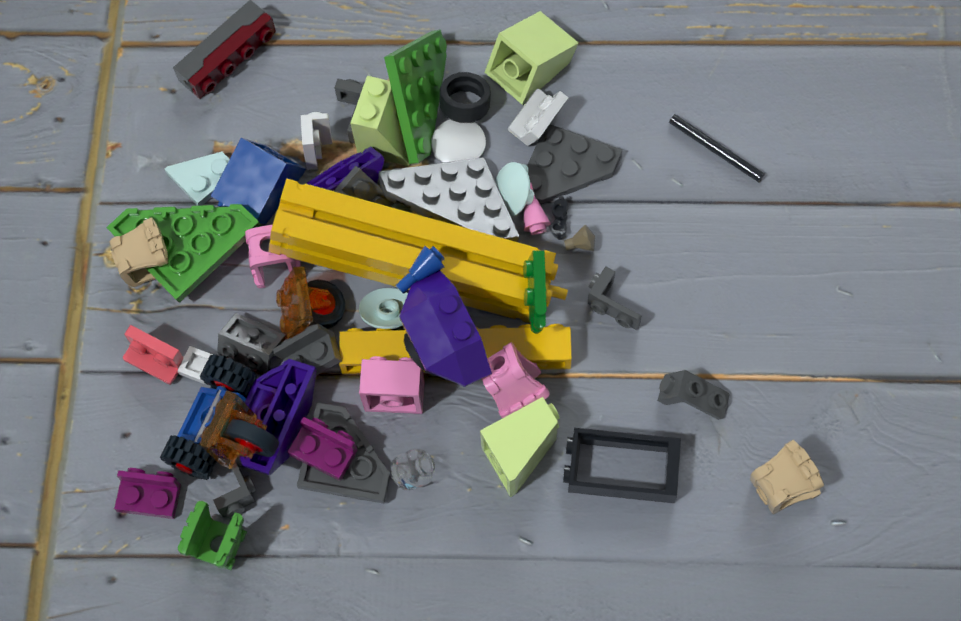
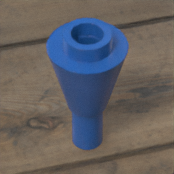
M424 246L409 269V273L395 286L404 294L415 282L445 268L442 264L445 258L434 246L430 249Z

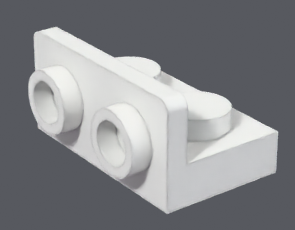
M540 89L535 90L508 127V131L525 145L529 146L541 137L568 97L561 91L551 97Z
M320 112L301 115L302 146L307 170L318 169L317 159H322L321 145L332 144L329 115Z

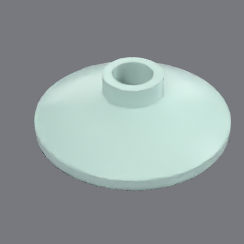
M382 288L368 293L359 305L361 318L368 325L380 329H392L403 326L399 316L408 293L405 292L403 294L396 288Z

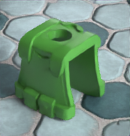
M198 501L194 511L190 512L186 520L188 526L183 527L180 535L182 540L178 545V551L184 556L190 555L216 567L232 570L239 546L247 534V531L242 528L244 518L241 514L235 512L229 525L215 521L210 516L208 503ZM222 536L223 540L219 550L214 552L211 549V543L214 538Z

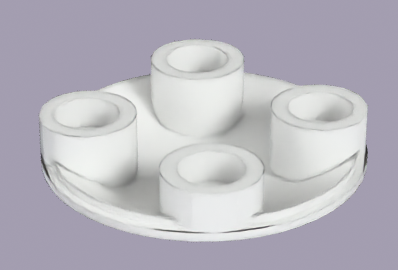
M450 119L440 124L432 136L434 156L443 163L480 158L486 145L484 132L475 122L459 123Z

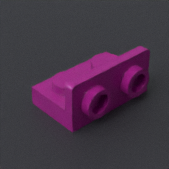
M303 417L300 422L302 428L288 451L289 456L341 481L358 451L355 442H353L354 438L346 432L339 430L335 433L327 429L328 425L317 418L309 420Z
M128 468L127 471L118 470L117 477L121 481L114 507L117 512L168 519L175 518L181 484L172 473L157 471L156 475L145 474V471L139 468Z

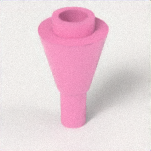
M535 195L532 203L524 207V231L530 232L531 235L544 233L547 231L546 227L551 224L538 200L535 199Z

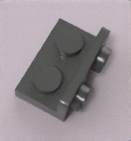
M357 166L351 170L334 190V192L388 207L394 205V202L385 198L383 190Z
M235 313L218 333L217 352L226 358H230L265 374L270 371L271 359L274 357L273 349L282 344L286 334Z
M319 324L307 327L305 331L293 338L284 340L281 345L273 349L274 355L283 359V361L292 359L316 367V376L342 362L334 332Z

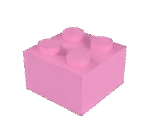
M379 356L371 357L370 360L362 359L359 394L365 412L423 413L425 384L423 370L411 358H400L399 361H391Z

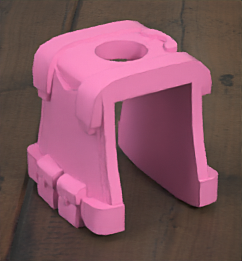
M272 225L251 228L245 231L246 243L249 246L250 270L257 288H265L263 266L286 262L292 282L301 280L300 260L289 258L285 254L278 255L265 252L261 249V243L265 239H270Z
M512 342L487 358L492 374L483 378L482 381L487 391L494 398L499 415L502 418L541 397L544 399L549 397V391L546 386L535 380L542 373L536 363L526 359Z

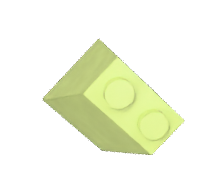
M539 11L498 34L485 73L523 105L535 90L542 89L571 62L578 42Z
M367 76L351 120L357 153L372 147L383 156L385 161L409 166L390 81Z
M543 397L480 430L482 449L510 497L518 492L557 440V429L559 428L557 420L560 417L552 403L547 404Z

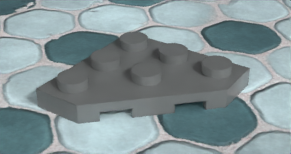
M549 124L539 138L527 165L535 199L542 205L564 193L568 195L586 188L587 184L600 179L604 181L613 177L622 155V149Z
M316 402L313 418L328 425L327 429L335 433L340 430L351 435L354 438L353 442H355L358 451L341 481L302 462L297 482L298 489L385 504L391 476L386 466L381 462L345 407Z

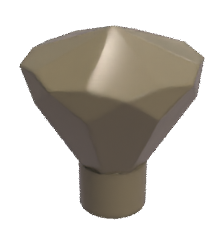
M585 224L572 238L564 240L567 251L574 248L594 251L595 235Z

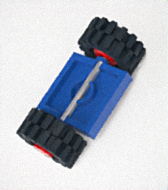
M213 354L209 356L200 374V379L205 384L211 385V388H200L178 435H171L160 456L164 463L171 465L172 468L178 469L184 474H189V476H195L201 480H209L219 459L210 449L221 451L228 440L225 436V430L230 421L237 419L249 391L257 379L255 373L250 371L251 369L243 367V364L235 363L232 359H226L221 355Z

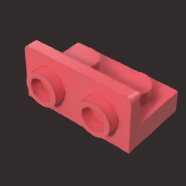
M130 325L124 334L130 342L129 348L123 356L124 361L169 385L172 384L179 374L178 369L184 358L181 352L171 345Z

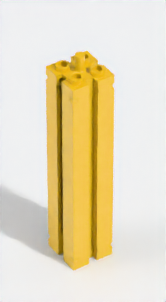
M286 178L280 204L271 229L268 252L278 255L285 254L289 258L395 286L409 273V269L423 247L426 246L430 249L434 246L445 258L442 261L445 268L440 271L455 286L465 306L513 319L519 318L524 322L530 323L529 306L524 304L525 288H528V278L523 276L524 261L529 259L533 250H540L533 246L309 184L302 185L298 181ZM545 250L546 304L548 307L551 297L565 300L568 289L550 284L551 280L554 281L558 264L554 263L556 253Z

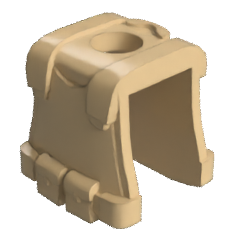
M152 217L143 220L144 223L122 236H116L109 241L113 251L111 252L112 257L118 268L119 275L131 287H137L155 279L146 269L147 267H160L168 263L167 249L160 228Z
M795 440L786 443L777 455L755 469L750 477V481L757 488L756 492L764 504L768 505L772 514H776L797 502L814 499L821 494L820 489L824 487L819 470L811 461L804 448Z

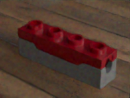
M249 0L173 67L178 81L199 99L211 93L221 80L230 76L239 64L254 54L257 48L271 40L276 32L272 17L252 0Z

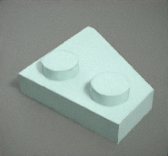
M218 152L167 166L165 172L197 206H202L212 198L211 194L230 159L223 152Z

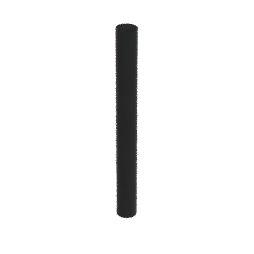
M676 114L671 117L669 121L671 125L758 183L761 181L765 173Z

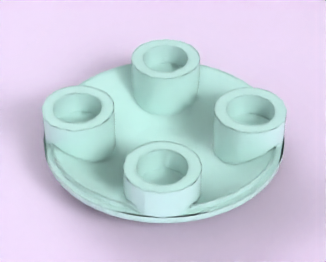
M517 162L506 164L499 171L495 183L510 216L514 217L523 210L525 205L532 203L534 192L530 189L527 165Z

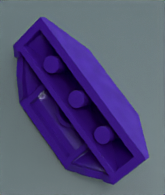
M368 147L361 153H356L341 160L306 184L334 191L355 166L377 184L379 171L382 170L385 160L374 148Z
M440 270L415 282L410 287L399 318L424 369L444 379L456 382L463 387L490 376L492 372L482 339L455 286Z
M288 359L282 365L270 370L254 381L237 419L256 424L257 421L262 422L261 428L276 437L279 441V446L272 457H266L248 452L247 456L242 454L243 449L235 444L244 467L271 475L290 457L288 451L302 428L300 422L303 417L307 418L312 406L316 367Z

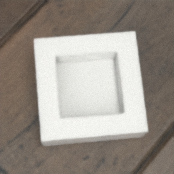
M189 346L178 369V373L205 384L200 379V374L209 356L213 354Z

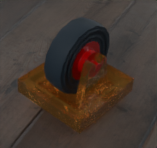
M293 267L276 293V303L278 307H281L282 312L280 330L286 334L285 340L295 337L305 331L307 327L315 324L330 329L341 320L345 312V299L337 286L329 281L320 279L307 282L305 267Z
M226 390L223 398L216 405L215 414L210 425L202 433L200 445L221 466L232 469L238 455L252 459L254 453L272 457L279 446V441L266 431L267 426L262 424L263 421L256 419L255 413L236 393Z

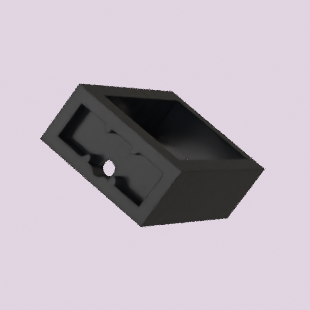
M574 428L573 437H567L566 454L572 456L571 465H565L563 483H569L568 493L675 504L678 490L681 438ZM580 444L665 452L664 490L577 481Z

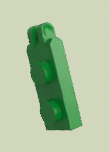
M533 250L529 259L525 260L523 265V276L528 278V288H525L524 304L529 306L531 331L538 334L546 325L545 251Z

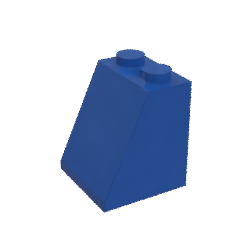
M240 138L211 197L219 201V207L241 204L259 223L267 224L279 207L286 178L299 181L306 168L262 143Z

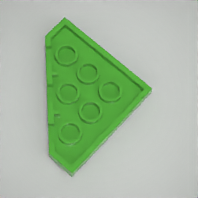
M441 29L430 31L384 57L409 164L420 163L431 155L432 136L435 131L440 100V86L443 82L447 57V44L442 36Z
M230 204V207L202 205L181 209L176 207H154L153 210L128 208L106 228L116 237L134 230L144 223L143 220L151 217L155 220L160 228L167 249L168 263L160 267H147L146 269L180 303L246 241V230L261 227L262 225L241 204Z

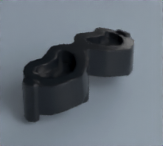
M560 196L551 207L556 220L550 226L552 235L558 240L566 237L567 224L565 220L568 218V203L563 196Z

